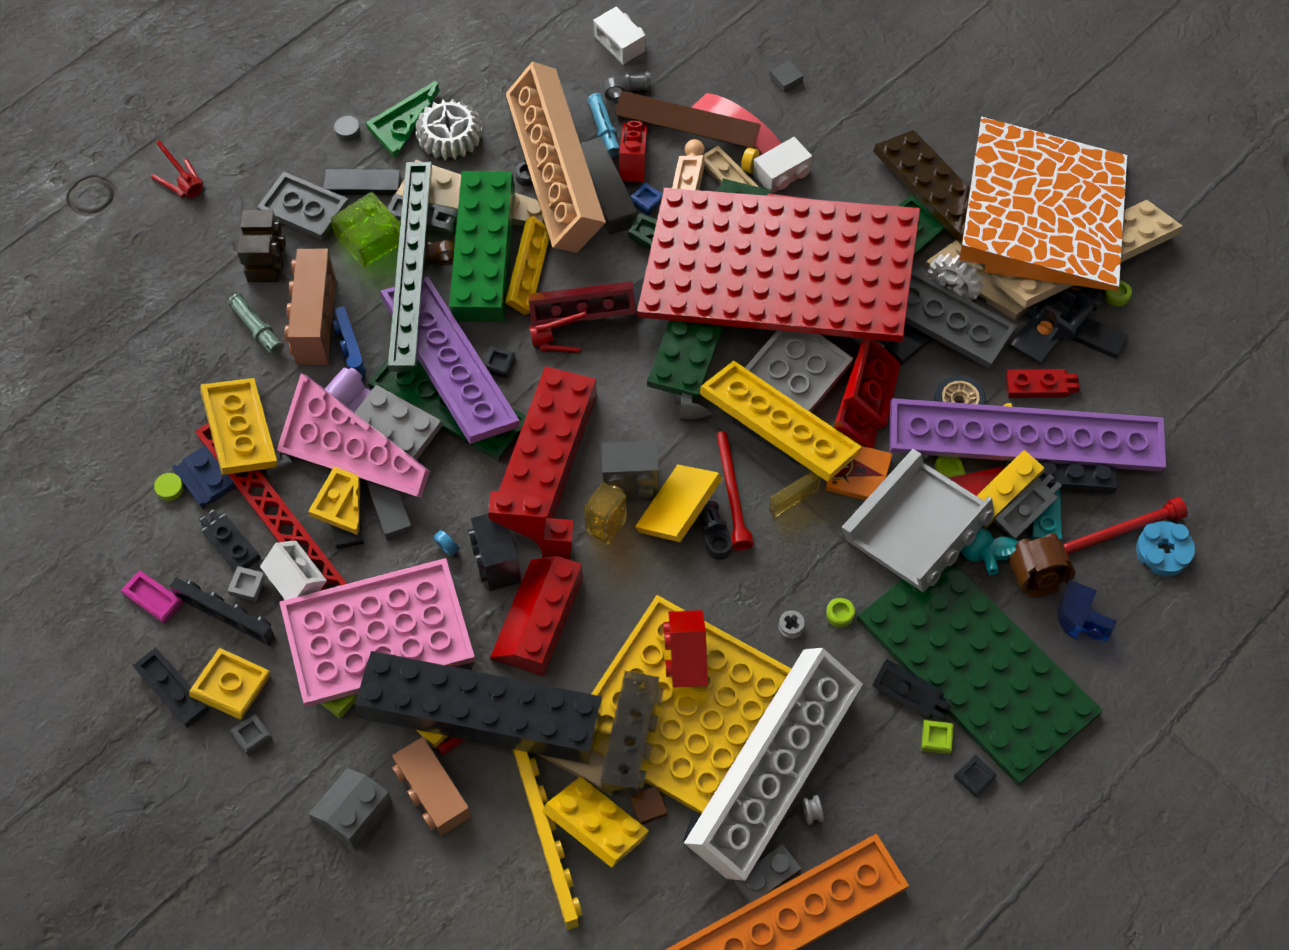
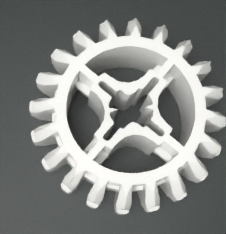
M452 99L447 103L442 100L441 104L433 102L432 108L425 107L424 113H419V120L416 121V136L419 140V145L422 149H425L428 155L433 153L435 159L442 156L445 161L448 157H453L456 160L457 155L465 157L466 151L473 152L474 146H479V139L482 136V122L477 111L473 110L470 104L465 106L463 101L456 103Z

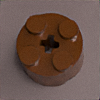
M1054 533L1032 541L1030 539L1019 541L1015 545V552L1009 559V565L1023 594L1027 592L1029 597L1032 598L1048 596L1059 591L1058 585L1064 581L1068 585L1075 576V569L1065 547L1057 534Z

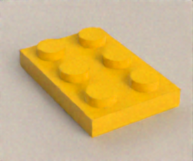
M581 776L548 801L542 811L611 868L639 845L649 832L648 829Z

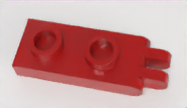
M1064 369L1007 370L1005 375L1008 398H1065L1070 396V393L1080 391V385L1077 383L1079 381L1078 375L1067 374V370Z

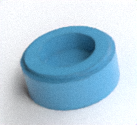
M440 530L433 536L436 544L449 556H454L460 550L459 546L444 531Z

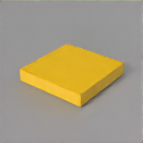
M219 648L190 689L189 696L241 720L269 679L270 671Z

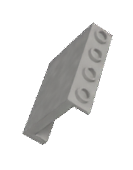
M912 449L842 526V530L847 542L924 593L929 586H934L937 583L941 572L956 561L963 547L970 545L974 541L978 530L983 525L990 523L994 516V506L991 497L988 496L983 501L924 464L921 453Z

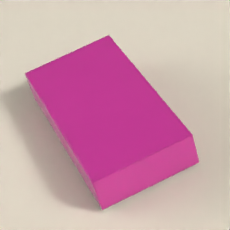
M140 570L121 590L125 597L163 624L183 604L179 597Z

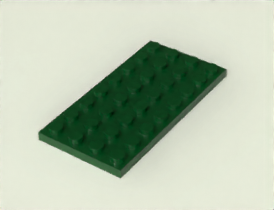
M954 563L951 566H947L941 572L937 583L934 586H929L924 593L902 579L857 615V621L904 669L944 691L943 697L952 702L950 710H944L1017 786L1093 722L1103 711Z

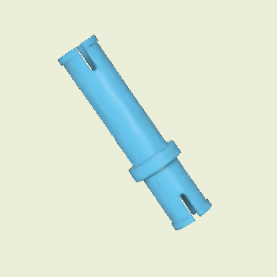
M594 93L588 97V104L598 128V139L603 143L606 156L608 158H616L619 156L620 151L616 139L617 131L612 127L603 96L599 93Z

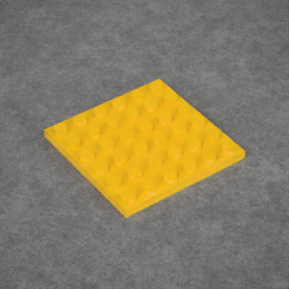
M656 595L591 693L592 695L602 696V713L593 751L625 768L626 772L650 786H656L659 791L688 808L702 814L788 676L791 668L705 621L708 686L673 688L672 677H666L665 660H671V650H665L663 622H669L668 612L686 610Z

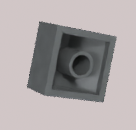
M347 768L308 815L355 850L393 802L389 792L365 774Z

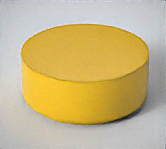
M747 148L745 150L741 163L742 171L753 174L754 159L759 157L758 149Z

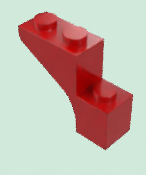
M491 491L488 518L491 521L534 540L541 549L542 558L558 556L570 560L573 520L546 518L547 496Z

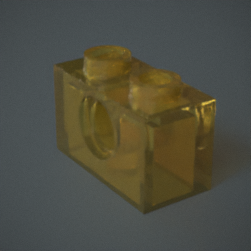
M602 482L584 506L586 532L607 545L615 538L627 521L626 495L619 487L615 485L609 486Z

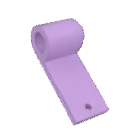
M343 368L325 388L327 392L354 413L371 392L364 387L361 381L362 375L354 368Z

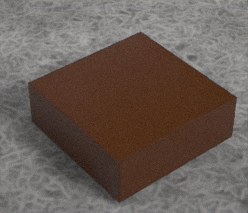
M656 786L629 795L635 816L641 825L667 816L666 807Z

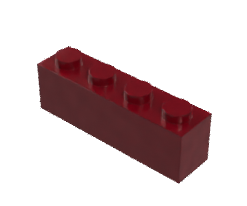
M633 281L534 293L529 295L528 300L532 327L583 312L587 313V317L576 321L636 314Z

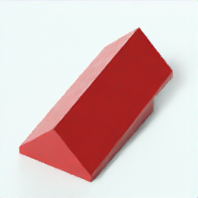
M863 338L834 425L836 430L858 445L872 449L874 448L878 429L887 426L890 403L894 395L901 365L875 339Z

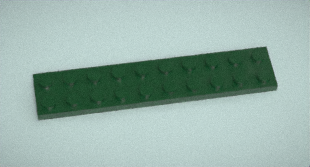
M724 178L718 192L767 196L768 193L771 194V190ZM669 321L648 376L647 387L681 396L682 393L693 396L692 399L698 400L700 388L707 377L724 325Z

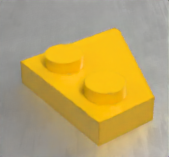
M334 466L308 511L310 517L357 535L359 533L360 514L359 476Z

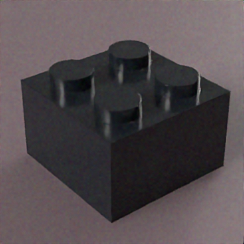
M488 514L471 518L473 529H469L468 534L473 555L478 565L477 568L481 582L487 581L489 591L521 583L519 560L510 529L491 521L488 518Z

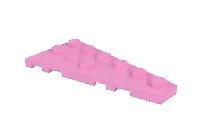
M301 373L277 451L331 469L335 466L358 475L359 478L422 498L430 471L311 378Z

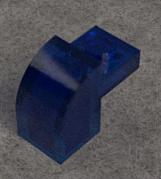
M1070 580L1057 611L1061 628L1075 640L1080 631L1095 640L1107 642L1117 621L1090 610L1097 590Z

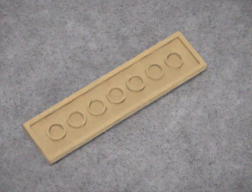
M1148 200L1125 209L1121 262L1181 234L1183 226ZM992 273L990 279L1024 308L1073 286Z

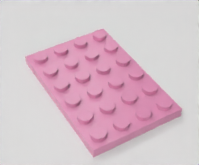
M446 558L280 601L305 708L358 694L371 651L451 667L475 662V656Z

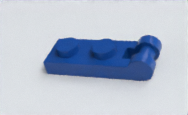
M345 307L336 308L334 310L337 319L332 320L336 334H342L344 340L339 341L343 355H349L346 360L349 369L354 368L362 375L363 378L361 380H363L366 376V371Z

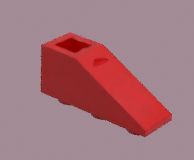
M639 121L623 123L619 151V181L644 182L647 124H642Z

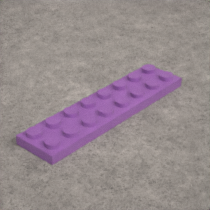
M425 277L423 279L417 358L466 439L471 444L518 428L519 418L429 277ZM395 287L381 290L380 295L391 316L393 314Z

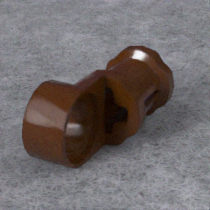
M427 240L425 261H436L441 265L453 263L455 244L448 240L430 243V240ZM445 251H451L447 254H440Z

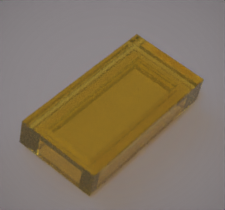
M812 471L770 498L769 512L776 518L819 491L821 477Z

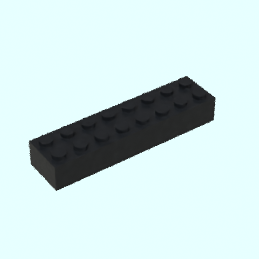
M371 651L355 701V707L358 717L361 719L590 764L602 713V696Z

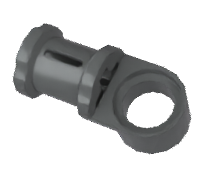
M646 71L644 74L629 75V73H626L623 77L609 78L603 84L605 98L608 101L617 102L619 101L621 91L628 93L651 92L649 71ZM613 87L620 88L618 92L608 91L610 88Z

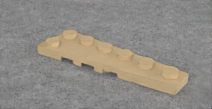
M432 165L430 203L453 208L458 211L461 174ZM404 180L396 194L403 195ZM515 193L513 224L525 226L526 219L532 216L545 224L539 201Z

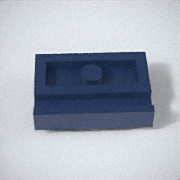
M206 446L201 447L182 459L183 462L177 466L175 464L171 466L202 509L210 501L214 502L236 488L234 482L227 474H221L218 461Z

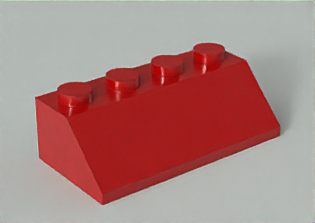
M558 556L530 560L491 653V660L544 677L583 580L581 563Z

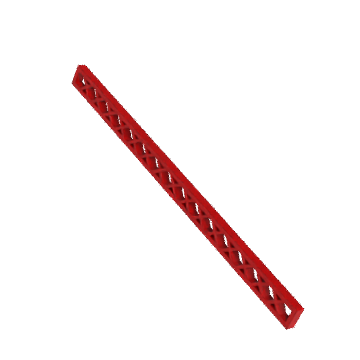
M209 423L196 430L195 433L202 444L208 448L218 461L213 440L206 438L207 435L211 434ZM259 470L249 471L248 478L236 477L237 473L227 474L278 543L297 541L298 544L309 545L308 557L314 564L324 565L322 575L327 581L320 591L326 590L327 583L340 586L347 584ZM252 488H264L263 496H251ZM267 506L279 507L277 516L265 515ZM282 525L294 526L292 535L280 534ZM453 737L443 745L440 743L436 749L441 756H444L465 741V739Z

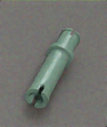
M237 293L231 296L228 305L251 330L255 341L261 342L271 356L280 354L284 344L274 335L273 328L268 323L265 324L242 294Z

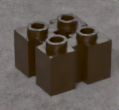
M243 210L241 219L242 233L239 236L237 254L241 265H244L243 271L247 282H278L279 272H283L284 268L281 253L286 250V238L281 236V222L276 220L274 210Z

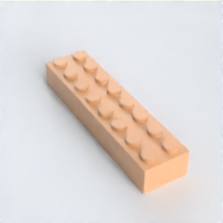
M531 62L507 91L506 97L552 247L578 253L606 222L555 68Z

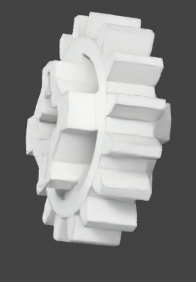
M947 253L945 257L940 254L932 261L927 271V275L931 276L929 279L970 301L976 299L983 286V283L980 282L982 276L975 274L976 267H971L969 262L959 261V255L953 258L950 253Z

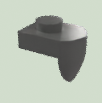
M682 393V396L676 394L675 404L680 405L679 419L696 420L712 415V411L708 408L692 403L693 396Z

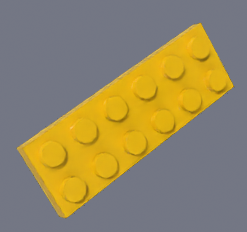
M732 361L700 388L699 394L827 482L860 453V445L735 361Z

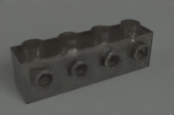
M629 671L624 672L600 780L601 791L636 798L638 788L644 789L647 771L642 770L644 760L650 761L653 743H649L648 740L650 732L655 733L658 724V715H654L656 705L661 706L664 695V688H660L659 677Z

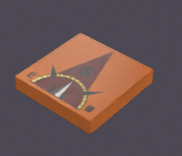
M861 446L859 455L827 482L826 491L866 501L886 479L892 453Z

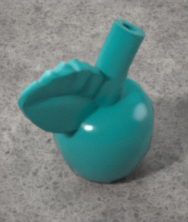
M981 527L974 541L968 546L965 545L960 553L970 562L984 560L987 573L995 575L999 571L996 560H1007L1016 550L1015 545L1019 541L1010 537L993 539L991 533Z

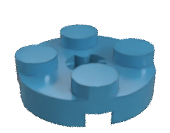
M1159 521L1145 526L1137 540L1136 553L1142 564L1145 562L1148 567L1152 568L1151 572L1161 576H1174L1181 573L1190 564L1195 554V546L1186 526ZM1167 544L1170 546L1169 554H1166L1164 549H1159L1158 545Z

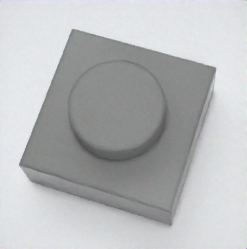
M238 566L228 588V593L230 596L256 602L266 576L263 572Z

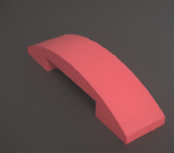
M706 93L692 106V108L759 123L761 127L754 148L759 150V156L782 144L775 134L757 117L724 97Z

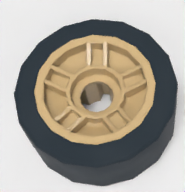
M951 376L944 379L938 385L933 401L952 403L961 401L960 403L985 405L986 396L982 386L974 379L966 376Z

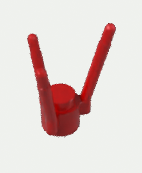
M160 140L156 141L161 151L180 173L177 178L178 187L155 174H152L151 178L176 192L181 198L185 196L194 198L199 195L204 183L196 174L187 158L184 159V163L189 171L188 173Z
M587 313L575 314L543 325L530 326L533 347L540 346L541 352L549 350L581 352V349L577 347L550 345L549 342L554 341L552 329L577 322L576 320L587 317Z

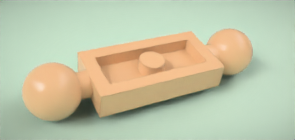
M693 139L685 145L687 156H679L672 188L699 190L705 166V159L702 156L704 154V145L701 141Z

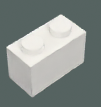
M617 7L593 20L594 37L623 65L646 51L645 32L642 28L637 27L626 13H622Z
M792 137L754 159L753 175L765 189L771 190L772 194L778 190L785 189L798 178H804L811 171L812 155L795 137Z
M297 541L275 543L260 566L284 600L318 592L327 581Z

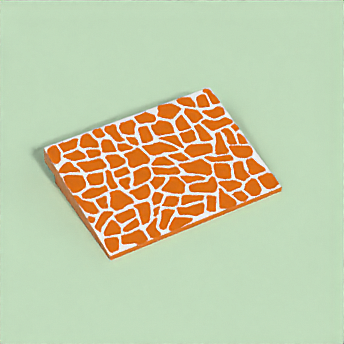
M981 117L959 261L985 264V273L1118 291L1127 155Z

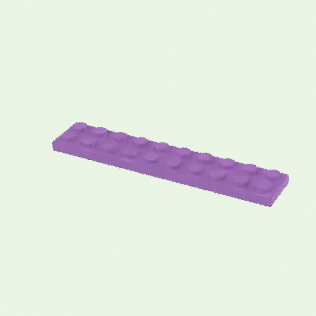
M892 398L890 403V453L908 454L914 449L921 453V455L1013 461L1025 450L1038 462L1104 465L1116 467L1117 469L1163 472L1166 468L1164 417Z

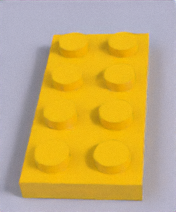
M249 378L201 384V395L221 474L277 467V459L255 379Z

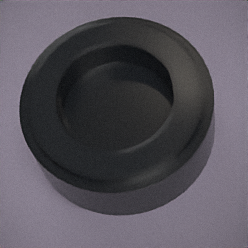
M523 161L515 168V179L520 185L531 186L533 182L526 161Z

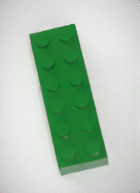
M461 171L449 303L450 311L456 321L505 322V301L508 289L515 200V183L512 172Z

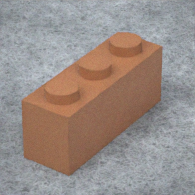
M423 737L392 755L395 766L392 767L394 774L400 783L406 781L410 789L407 791V794L415 807L421 804L426 812L422 815V818L430 830L436 828L439 835L442 836L471 818L469 807Z

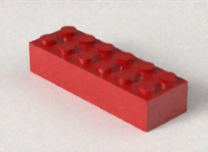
M544 367L499 492L547 496L546 518L554 519L597 397L595 378Z

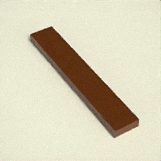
M621 91L615 115L618 117L746 148H755L761 127L759 123Z

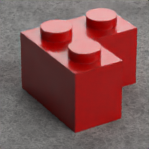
M703 610L668 612L669 622H663L665 650H671V660H665L666 677H672L673 688L708 686L707 642Z

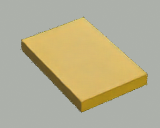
M677 464L635 528L642 534L681 542L722 481L721 475L718 472Z

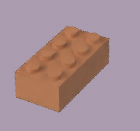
M297 249L296 259H292L291 262L294 281L289 283V294L292 297V301L287 304V317L290 320L289 325H285L284 329L285 341H289L290 355H294L297 365H329L336 275L328 249Z

